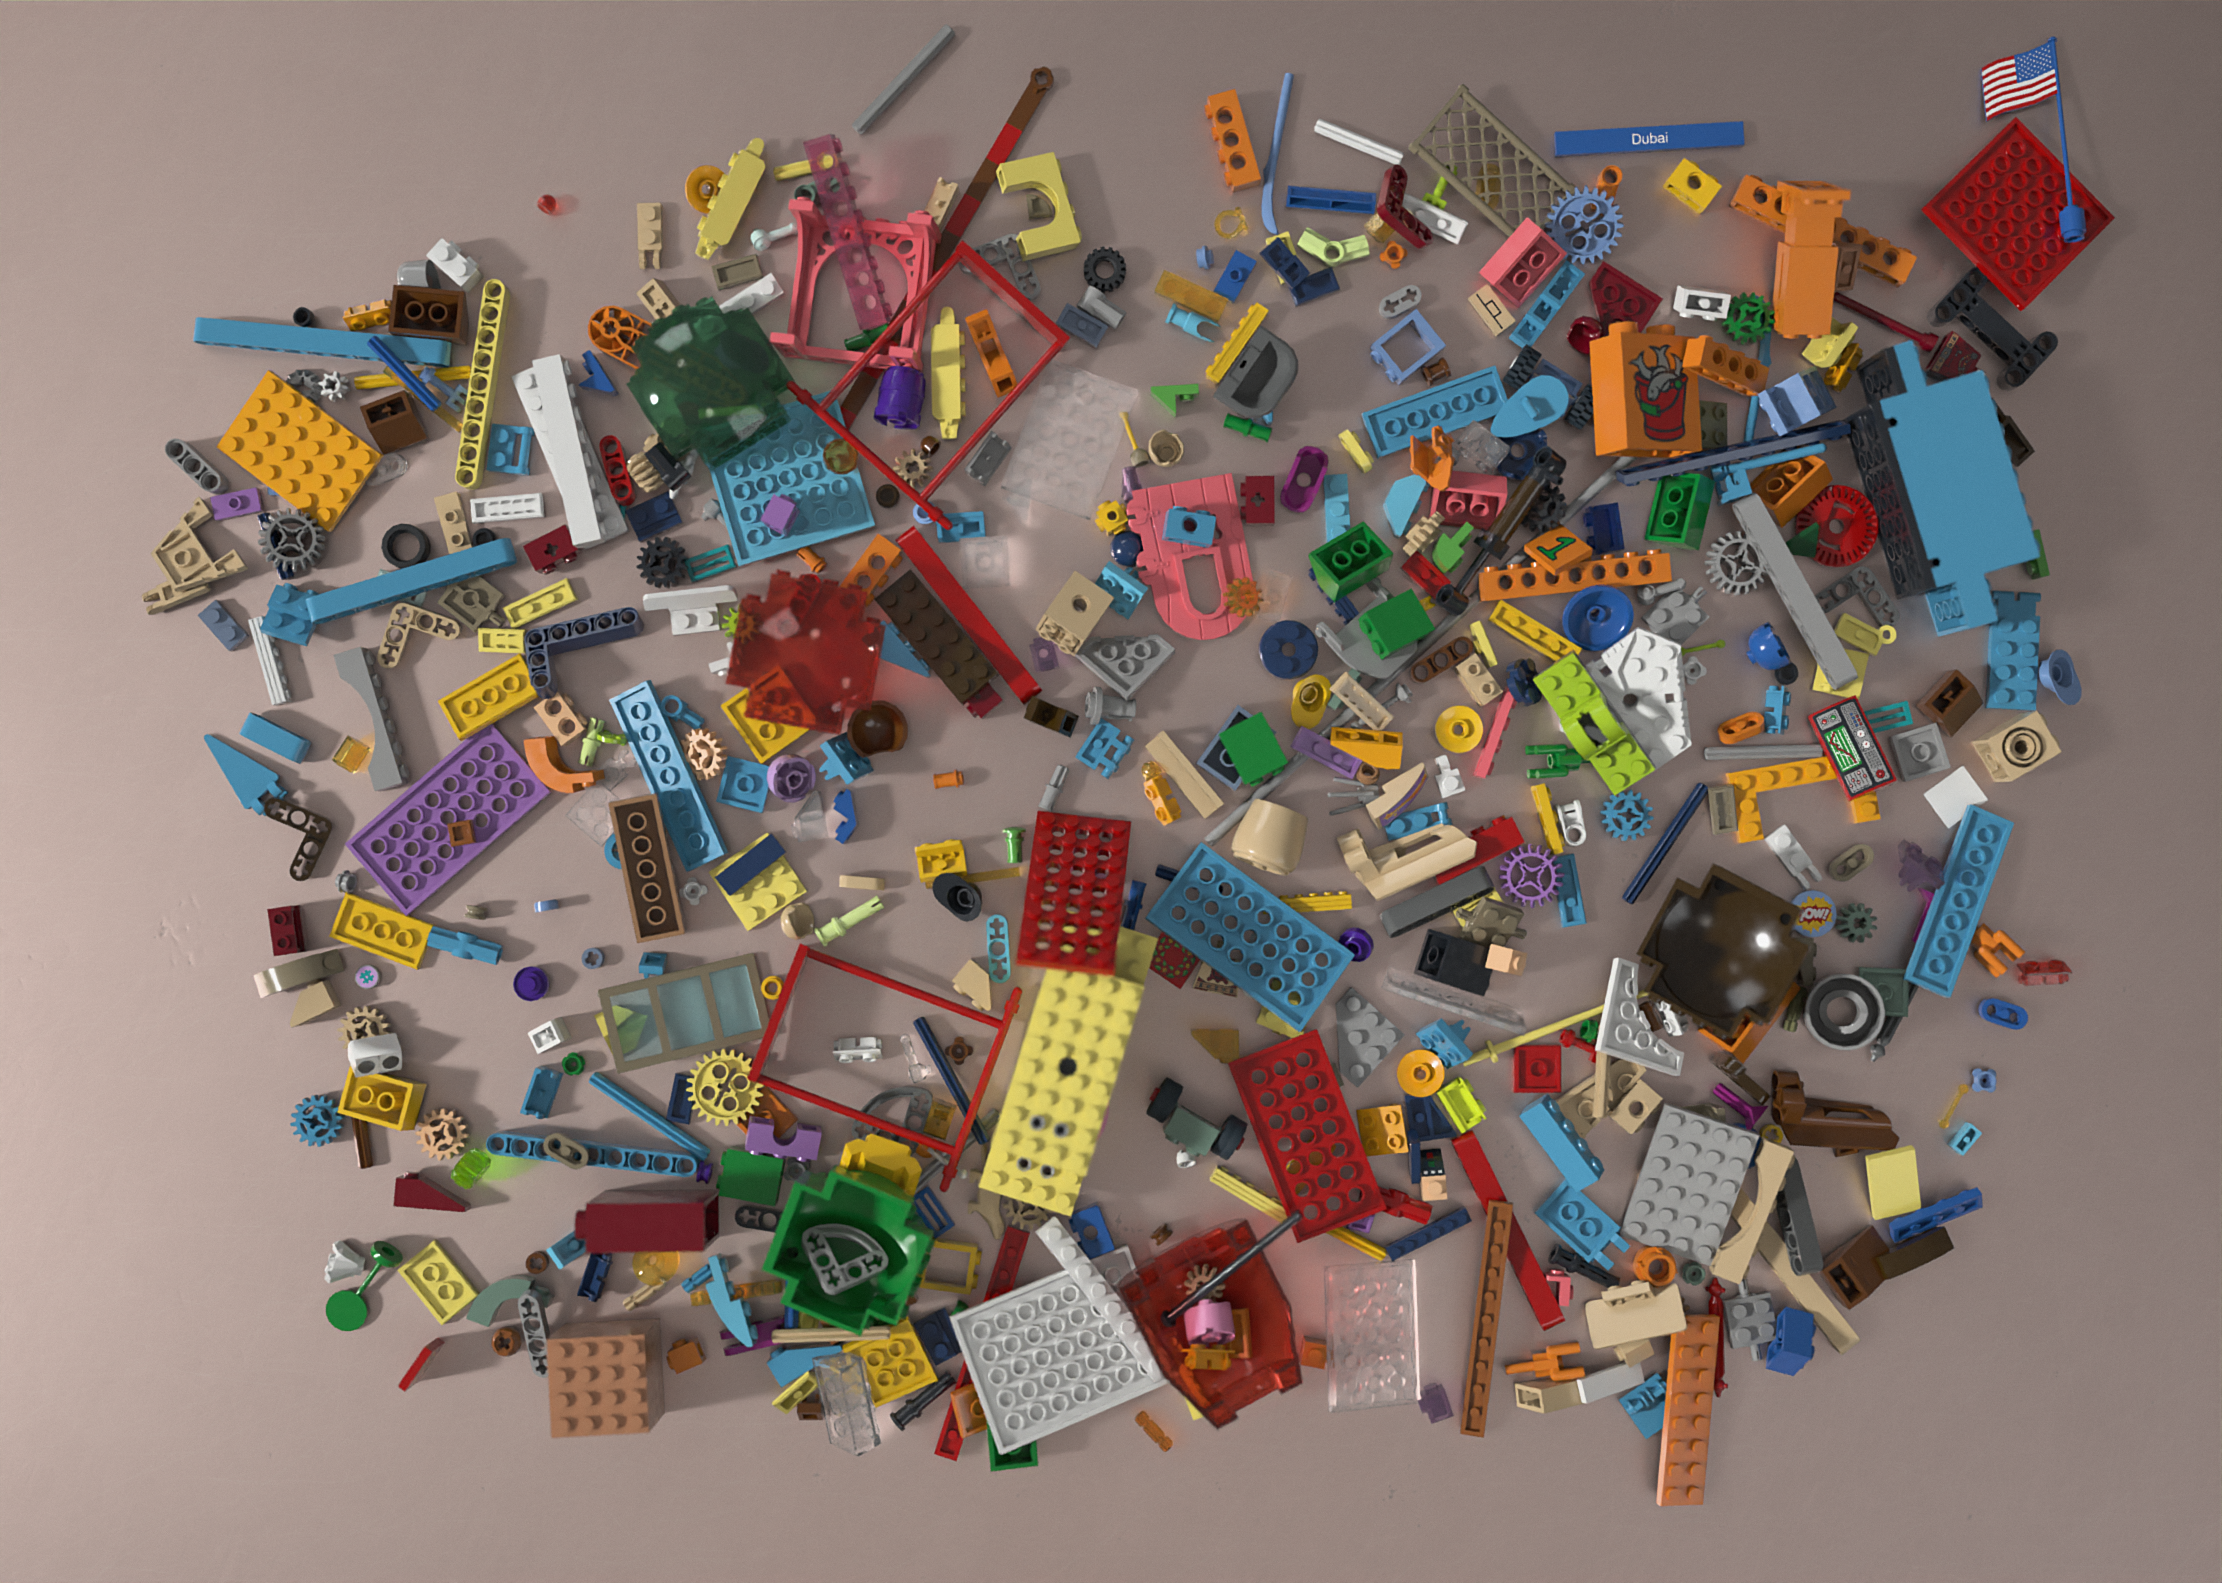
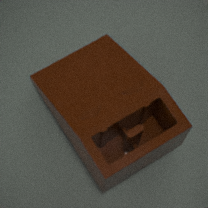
M1871 1225L1824 1258L1823 1269L1818 1273L1839 1303L1848 1310H1851L1868 1298L1885 1281L1876 1257L1889 1250L1874 1226Z

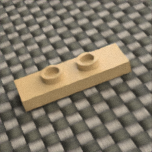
M456 491L435 497L434 501L449 554L474 547L459 493Z
M1346 671L1330 688L1339 699L1373 730L1382 731L1394 718L1389 711Z

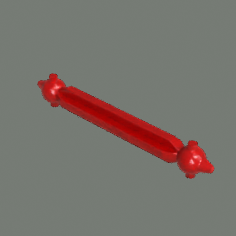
M1714 1277L1712 1283L1705 1290L1711 1295L1709 1314H1715L1720 1317L1713 1389L1716 1397L1720 1398L1722 1391L1728 1388V1384L1722 1380L1725 1374L1723 1301L1720 1297L1726 1290L1722 1288L1718 1279Z

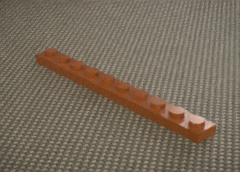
M1489 1199L1460 1434L1484 1438L1513 1202Z

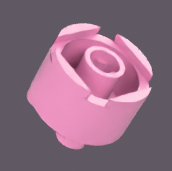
M1205 1299L1198 1302L1199 1306L1191 1307L1184 1313L1187 1339L1190 1346L1191 1344H1205V1347H1209V1343L1216 1341L1217 1345H1223L1235 1338L1230 1302L1213 1303V1300Z

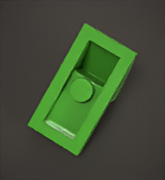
M1198 384L1151 387V396L1174 417H1176V399H1180V402L1194 401V398H1198L1199 395Z
M2040 529L2032 531L2034 538L2038 540L2040 545V557L2028 560L2026 563L2027 572L2031 575L2032 580L2050 575Z

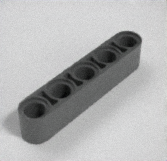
M1484 866L1477 867L1385 910L1379 917L1389 937L1394 938L1491 893L1495 886Z
M1795 1158L1790 1169L1787 1168L1784 1175L1786 1178L1782 1191L1778 1190L1775 1199L1777 1200L1776 1208L1791 1269L1795 1275L1802 1276L1822 1271L1823 1259L1800 1166Z

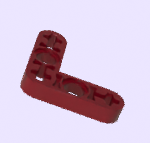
M1395 164L1384 173L1377 204V213L1386 224L1416 248L1422 250L1433 243L1434 237L1431 230L1402 206L1408 176L1402 166Z

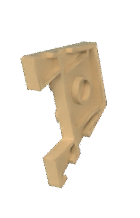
M197 497L193 501L194 506L188 513L184 512L179 518L181 520L173 531L169 530L150 553L172 588L177 592L248 569L235 549L214 562L193 529L214 515L201 497Z

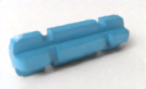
M706 1264L691 1276L692 1278L689 1277L682 1282L681 1285L687 1293H690L713 1276L710 1264Z

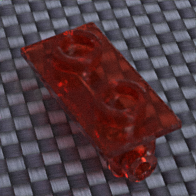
M2050 960L2049 962L2027 961L2026 963L2016 964L2022 972V975H2018V982L2024 986L2041 985L2042 977H2045V985H2062L2064 982H2068V974H2072L2071 969L2066 963L2060 960Z

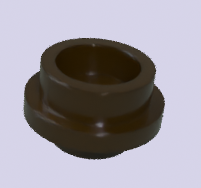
M882 485L876 492V500L884 508H892L899 502V491L893 485Z

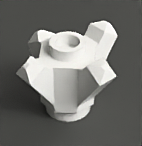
M341 1240L334 1242L332 1250L335 1254L330 1253L325 1268V1280L328 1283H332L347 1277H354V1275L361 1276L365 1257L359 1256L358 1253L351 1250Z

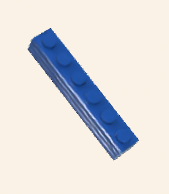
M1288 186L1286 207L1374 214L1376 193Z

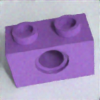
M773 494L761 521L765 526L787 537L800 511L796 507L797 503L792 498L781 494L780 497Z

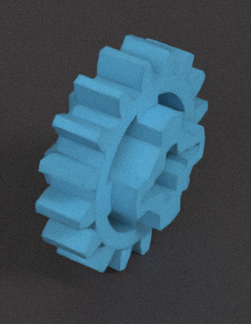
M1627 790L1626 795L1621 791L1618 793V797L1613 794L1609 796L1611 802L1603 803L1607 809L1600 811V814L1606 815V819H1603L1601 823L1608 824V827L1605 829L1606 832L1614 831L1613 838L1621 835V840L1626 841L1629 835L1631 840H1636V834L1640 836L1645 835L1642 830L1643 828H1651L1647 821L1654 819V817L1648 815V812L1652 811L1653 807H1646L1649 800L1648 798L1641 800L1642 793L1637 792L1633 796L1632 790ZM1623 800L1621 807L1613 809L1619 801ZM1635 803L1638 804V806H1639L1640 809H1641V812H1639V811L1635 808ZM1628 812L1629 814L1635 815L1636 817H1631L1626 820L1625 817H1622V815H1618V813ZM1612 818H1615L1619 823V828L1616 827ZM1641 821L1634 830H1631L1635 822Z
M318 1095L311 1096V1100L308 1097L302 1099L303 1104L295 1106L298 1112L291 1114L293 1118H296V1121L290 1123V1125L297 1127L293 1134H301L299 1141L304 1142L308 1140V1146L310 1147L317 1143L318 1147L324 1146L325 1142L327 1144L332 1143V1137L337 1138L340 1136L337 1129H342L345 1126L340 1123V1120L344 1119L345 1115L337 1113L339 1107L335 1108L334 1106L336 1100L327 1101V1095L321 1096L320 1099ZM316 1105L312 1112H306L309 1107ZM318 1116V1120L321 1121L322 1124L318 1125V1121H316L314 1117ZM323 1129H330L324 1136H320Z

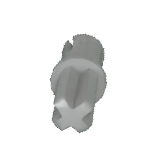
M1057 765L1049 785H1045L1047 788L1038 805L1039 807L1050 812L1053 811L1060 793H1063L1061 789L1069 773L1067 767Z

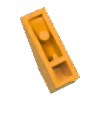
M1331 727V745L1376 768L1400 769L1403 732Z

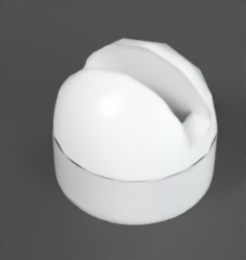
M1181 1149L1177 1154L1178 1167L1189 1168L1196 1165L1195 1155L1187 1150L1183 1152Z

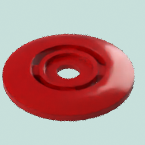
M1844 485L1826 486L1795 518L1796 535L1819 521L1822 524L1819 540L1821 539L1828 545L1839 547L1840 550H1834L1822 545L1818 540L1815 558H1809L1827 567H1845L1860 561L1870 552L1878 535V518L1871 502L1858 490ZM1834 504L1844 505V506H1846L1847 508H1849V509L1853 512V514H1850V512H1848L1847 510H1845V509H1843V508H1839V507L1834 508L1833 505H1834ZM1834 519L1840 520L1843 524L1842 531L1837 534L1833 533L1829 528L1830 522Z

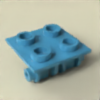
M1658 1373L1619 1399L1645 1439H1648L1663 1428L1667 1384Z

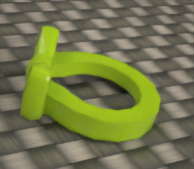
M604 730L597 735L599 741L625 746L627 742L624 733L617 735Z

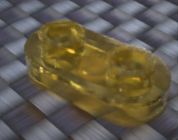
M1487 164V172H1492L1493 175L1500 174L1498 166ZM1483 166L1480 168L1477 176L1484 175ZM1482 179L1476 180L1475 194L1479 195L1485 192V184ZM1488 179L1489 191L1500 192V179ZM1490 195L1491 201L1488 205L1493 210L1498 204L1499 195Z

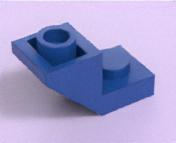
M846 789L845 792L841 790L833 801L836 804L833 809L848 819L847 822L842 821L835 831L838 834L835 839L842 844L847 843L859 825L854 795L849 789Z

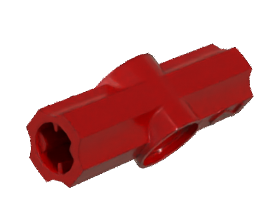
M1378 1186L1387 1208L1383 1212L1398 1218L1405 1217L1425 1225L1427 1224L1433 1205L1409 1197L1408 1194L1402 1191ZM1360 1190V1193H1359L1358 1201L1362 1198V1191H1361V1190Z

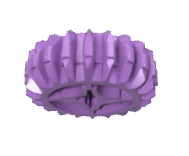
M1528 844V851L1526 852L1521 845L1519 846V855L1514 850L1510 851L1514 857L1513 860L1509 857L1504 858V861L1509 863V866H1500L1501 870L1507 871L1506 874L1499 875V879H1507L1506 883L1501 884V888L1509 886L1510 890L1505 895L1508 897L1514 893L1516 896L1512 900L1513 903H1516L1519 898L1523 899L1521 902L1522 907H1525L1526 901H1530V907L1534 908L1536 900H1538L1539 905L1542 907L1544 906L1542 899L1544 897L1549 902H1552L1553 899L1549 893L1552 892L1554 895H1558L1559 891L1554 886H1563V882L1556 881L1557 877H1564V873L1556 872V869L1562 868V864H1553L1558 859V856L1554 855L1550 859L1548 857L1551 852L1550 849H1547L1544 854L1540 853L1542 845H1538L1537 851H1533V845ZM1534 856L1544 860V862L1537 867H1531L1522 858ZM1515 863L1519 865L1523 872L1522 879L1516 884L1512 881V870ZM1549 867L1552 879L1550 886L1546 889L1540 876ZM1542 868L1538 872V876H1536L1538 878L1537 883L1532 879L1523 884L1521 883L1526 879L1525 876L1527 874L1525 872L1527 870L1534 872ZM1526 885H1533L1541 894L1526 895L1519 890Z

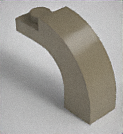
M333 949L273 967L254 975L260 997L263 998L310 981L341 973L344 971L338 950Z

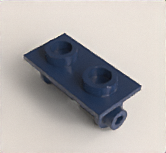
M613 1253L590 1254L577 1296L589 1297L588 1300L592 1302H597L602 1297L601 1292L605 1284L603 1280L607 1278L610 1266L613 1264L611 1260Z

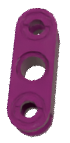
M784 1315L751 1322V1325L756 1326L758 1332L756 1344L752 1347H747L740 1341L739 1343L723 1348L725 1356L782 1344L772 1342V1331L782 1329L781 1325L784 1323ZM728 1328L719 1332L721 1340L735 1338Z

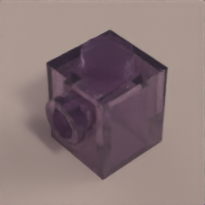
M1431 1383L1424 1386V1390L1419 1391L1421 1399L1417 1401L1422 1414L1427 1413L1431 1424L1454 1416L1442 1384Z

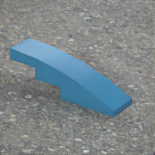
M1566 260L1512 332L1509 339L1522 349L1526 344L1532 347L1585 273Z

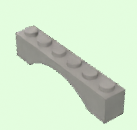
M358 647L333 655L340 678L349 683L361 695L373 719L375 746L368 771L374 791L382 792L408 784L407 777H409V771L406 764H403L401 760L402 748L394 737L395 725L393 720L389 719L386 711L389 709L387 699L385 696H382L379 688L382 686L379 675L375 674L373 668L375 659L372 652L368 651V648Z

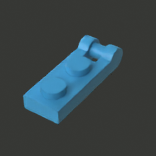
M1447 802L1401 813L1392 822L1384 826L1388 841L1406 837L1441 823L1443 825H1453L1452 819L1448 817L1447 809L1449 808ZM1438 812L1439 821L1433 822L1431 813Z

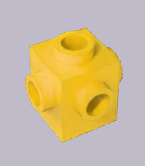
M1107 500L1097 507L1099 511L1096 512L1097 519L1094 521L1101 532L1106 531L1109 536L1112 533L1117 535L1127 529L1125 526L1128 524L1127 508L1123 503L1119 505L1116 500L1112 503L1110 500ZM1114 512L1117 517L1115 520H1110L1107 517L1108 514Z

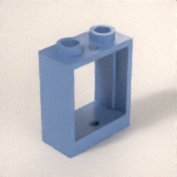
M1415 309L1371 345L1370 350L1372 352L1370 355L1377 364L1382 363L1386 368L1385 373L1393 383L1396 381L1400 385L1443 351L1446 345L1420 312ZM1410 324L1431 350L1402 372L1382 348V345Z

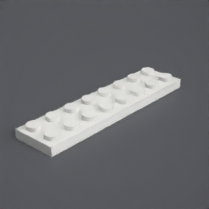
M532 367L511 377L561 493L535 372ZM579 420L580 428L584 429L587 437V443H584L585 451L590 453L592 459V466H589V469L597 482V489H594L596 498H599L602 504L603 511L599 513L601 521H604L607 527L608 535H605V540L607 541L628 532L629 529L618 503L611 494L608 479L582 420ZM596 545L584 547V549L587 550V549H589V548H591V547H594V546H596Z

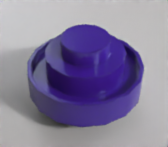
M1352 927L1347 929L1338 941V943L1355 954L1351 960L1353 962L1365 961L1374 949L1371 936L1360 928Z
M535 966L525 967L518 971L513 982L514 991L518 997L525 1001L541 999L548 992L550 985L546 972Z

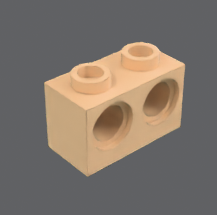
M557 691L555 696L550 699H544L534 709L560 745L567 747L587 732L586 724L588 721L581 712L577 713L572 707L574 701L567 693L563 694ZM559 701L562 706L561 711L558 714H554L552 712V705ZM572 720L575 723V730L572 733H568L565 726L567 722Z

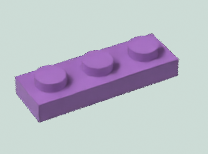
M1301 726L1290 747L1353 779L1362 760L1330 744V740Z

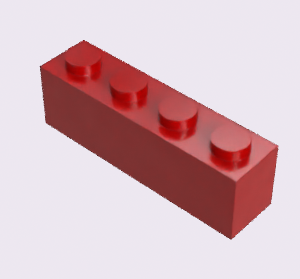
M1502 815L1491 821L1493 825L1485 829L1482 825L1471 830V836L1468 838L1477 842L1475 857L1434 875L1433 878L1436 884L1440 885L1524 843L1525 841L1513 818H1505Z

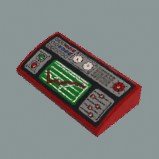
M1856 695L1808 716L1848 802L1889 787L1897 781Z

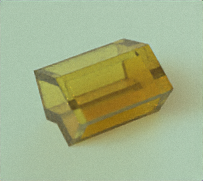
M1377 212L1364 225L1367 233L1380 243H1384L1395 231L1379 217Z
M348 735L332 758V761L350 773H355L371 748Z

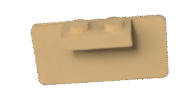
M1639 1280L1632 1282L1631 1286L1627 1287L1611 1286L1608 1288V1291L1602 1292L1603 1299L1590 1301L1585 1304L1592 1346L1595 1349L1674 1334L1687 1329L1679 1287L1674 1283L1653 1288L1649 1282Z

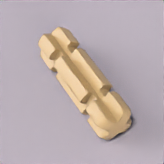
M659 1275L652 1280V1283H647L636 1291L633 1296L630 1295L623 1301L625 1308L628 1311H632L638 1304H642L656 1294L657 1291L662 1290L667 1285L665 1279Z

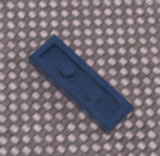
M771 833L715 878L727 894L731 896L783 856L786 850Z

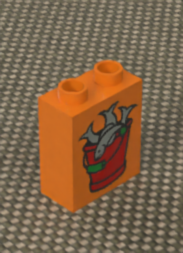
M1619 322L1608 326L1609 336L1590 341L1596 456L1670 459L1702 451L1698 374L1682 367L1688 339H1696V337L1675 335V325L1671 324L1650 326L1646 328V333H1638V323Z

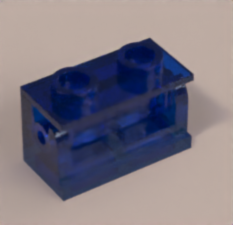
M1618 502L1586 508V513H1583V523L1585 527H1588L1589 536L1586 537V544L1592 548V556L1624 550Z

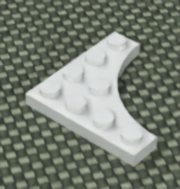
M1614 958L1595 1051L1673 1076H1680L1684 1052L1671 1047L1662 1039H1658L1651 1031V1026L1644 1012L1639 1009L1636 995H1638L1637 976L1639 964L1621 958Z

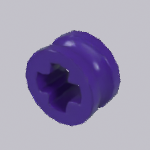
M704 1161L700 1162L696 1182L704 1181L705 1184H709L713 1163L706 1165Z

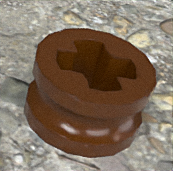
M1163 1223L1150 1235V1238L1155 1239L1156 1245L1159 1246L1173 1234L1172 1229L1168 1230L1167 1224Z
M542 1251L532 1253L526 1259V1268L532 1274L542 1273L549 1266L547 1254ZM533 1257L535 1259H542V1268L539 1266L534 1267L532 1265V1263L534 1262V1260L532 1259Z

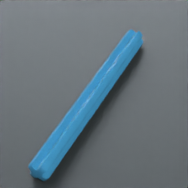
M595 1072L590 1077L589 1083L700 1160L704 1161L710 1154L711 1150L600 1073Z

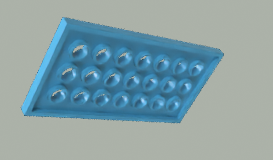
M1202 842L1145 918L1298 1032L1302 1031L1355 956L1347 948ZM1203 869L1209 870L1212 873V880L1209 882L1202 881L1199 876L1200 871ZM1220 884H1228L1232 890L1231 894L1228 896L1220 894ZM1189 888L1196 889L1199 894L1198 899L1195 901L1189 900L1186 897V890ZM1245 897L1249 899L1251 906L1248 910H1242L1238 906L1240 898ZM1213 902L1217 905L1218 911L1215 915H1210L1205 911L1206 903ZM1175 907L1182 908L1185 912L1184 918L1181 920L1175 919L1172 916V909ZM1264 911L1269 914L1270 921L1268 924H1261L1258 921L1257 915L1259 912ZM1228 916L1234 917L1237 921L1236 928H1227L1224 924L1225 918ZM1194 921L1201 922L1204 925L1203 933H1194L1191 929V924ZM1278 926H1286L1288 928L1289 936L1287 938H1280L1277 935ZM1250 930L1256 934V941L1254 943H1248L1244 940L1245 931ZM1218 935L1223 939V946L1221 948H1215L1211 945L1210 940L1212 936ZM1298 940H1305L1308 943L1307 952L1302 953L1297 950L1296 942ZM1269 944L1275 948L1276 953L1274 957H1266L1264 955L1263 947ZM1237 949L1241 951L1243 955L1241 962L1231 960L1230 952ZM1317 954H1324L1327 957L1328 963L1326 966L1321 967L1316 964L1315 957ZM1284 959H1291L1294 962L1295 968L1293 971L1288 972L1284 970L1282 966ZM1251 964L1261 966L1262 973L1260 976L1255 977L1250 974L1249 967ZM1304 973L1313 975V985L1306 986L1303 984L1302 975ZM1271 978L1280 980V990L1274 991L1270 989L1269 980ZM1290 992H1296L1300 995L1301 1000L1298 1005H1292L1288 1001Z

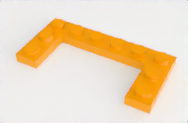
M1827 756L1726 773L1728 784L1734 786L1738 843L1764 839L1756 792L1837 779ZM1876 792L1851 801L1855 823L1881 819Z

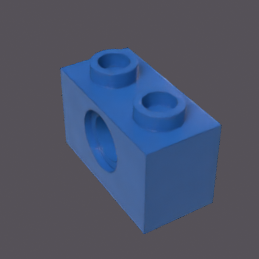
M1098 1202L1072 1212V1219L1068 1220L1073 1233L1078 1232L1081 1241H1078L1077 1244L1089 1260L1115 1250V1244ZM1088 1226H1094L1098 1233L1094 1237H1088L1085 1235L1084 1229Z

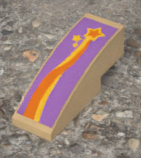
M1423 762L1382 786L1384 795L1366 805L1371 819L1379 830L1404 812L1422 790L1428 779Z

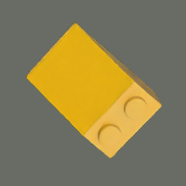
M350 1066L337 1113L399 1131L415 1130L426 1084L386 1073L355 1077L352 1066Z

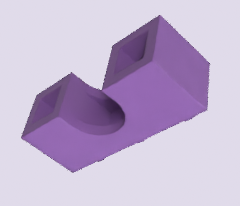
M750 1116L745 1141V1150H748L749 1153L754 1155L769 1153L773 1154L776 1158L782 1159L787 1158V1156L797 1157V1160L803 1162H810L811 1159L817 1160L822 1134L821 1126L797 1123L796 1131L792 1137L780 1139L773 1133L774 1119Z

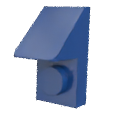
M590 350L583 353L582 356L585 362L582 364L589 375H594L581 382L579 386L584 390L617 396L619 394L595 354Z

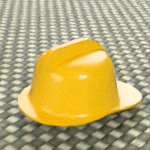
M1310 675L1297 682L1293 689L1291 717L1294 724L1299 728L1301 726L1307 729L1314 728L1323 717L1332 692L1329 680L1323 675Z

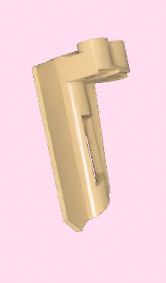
M1442 823L1370 850L1359 828L1337 837L1351 873L1356 875L1377 901L1474 858L1477 849L1476 841L1466 837L1458 828L1451 825H1443ZM1434 835L1442 838L1406 855V849L1411 845Z

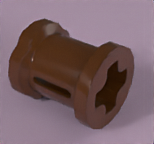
M1443 357L1428 367H1421L1422 376L1428 386H1432L1433 382L1443 377L1448 378L1451 376L1450 368Z

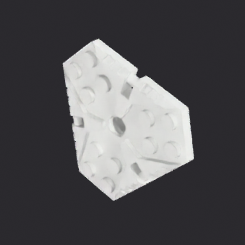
M1638 627L1601 654L1602 658L1598 661L1592 660L1585 665L1655 765V770L1691 746L1687 699L1683 695L1685 681L1680 643ZM1605 666L1611 669V672L1607 675L1601 670ZM1673 693L1674 700H1666L1665 694ZM1627 694H1634L1637 697V701L1633 704H1628L1624 702L1623 698ZM1560 724V731H1561V732H1564V730H1563V728H1562V726H1561V724Z

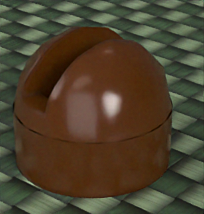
M926 436L920 443L921 450L929 457L935 455L941 446V442L933 436Z

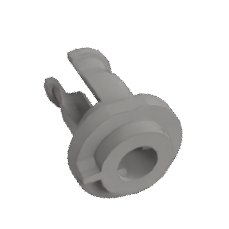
M1094 687L1092 692H1088L1087 696L1085 695V717L1089 718L1090 724L1098 725L1100 718L1128 719L1132 721V717H1135L1136 699L1134 698L1126 701L1122 697L1103 695L1101 687Z

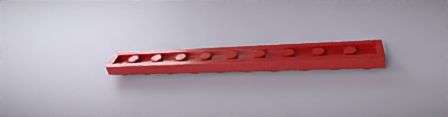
M1007 1225L983 1302L1012 1291L1030 1232ZM965 1359L955 1390L973 1384ZM951 1399L934 1454L957 1461L964 1439L960 1436Z

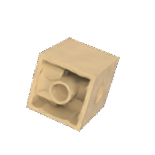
M1074 571L1044 613L1035 630L1039 632L1043 639L1051 640L1057 644L1062 652L1075 656L1114 597L1077 571Z
M2038 711L2019 713L1972 741L1973 746L1995 782L2013 781L2061 753L2058 747L2060 746L2059 740L2054 734L2050 733L2047 728V720Z

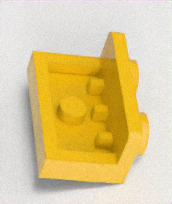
M949 839L943 843H925L915 847L921 883L934 881L937 876L943 873H953L957 876L968 875L962 840Z

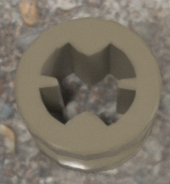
M466 905L468 912L464 917L486 920L484 912L488 908Z

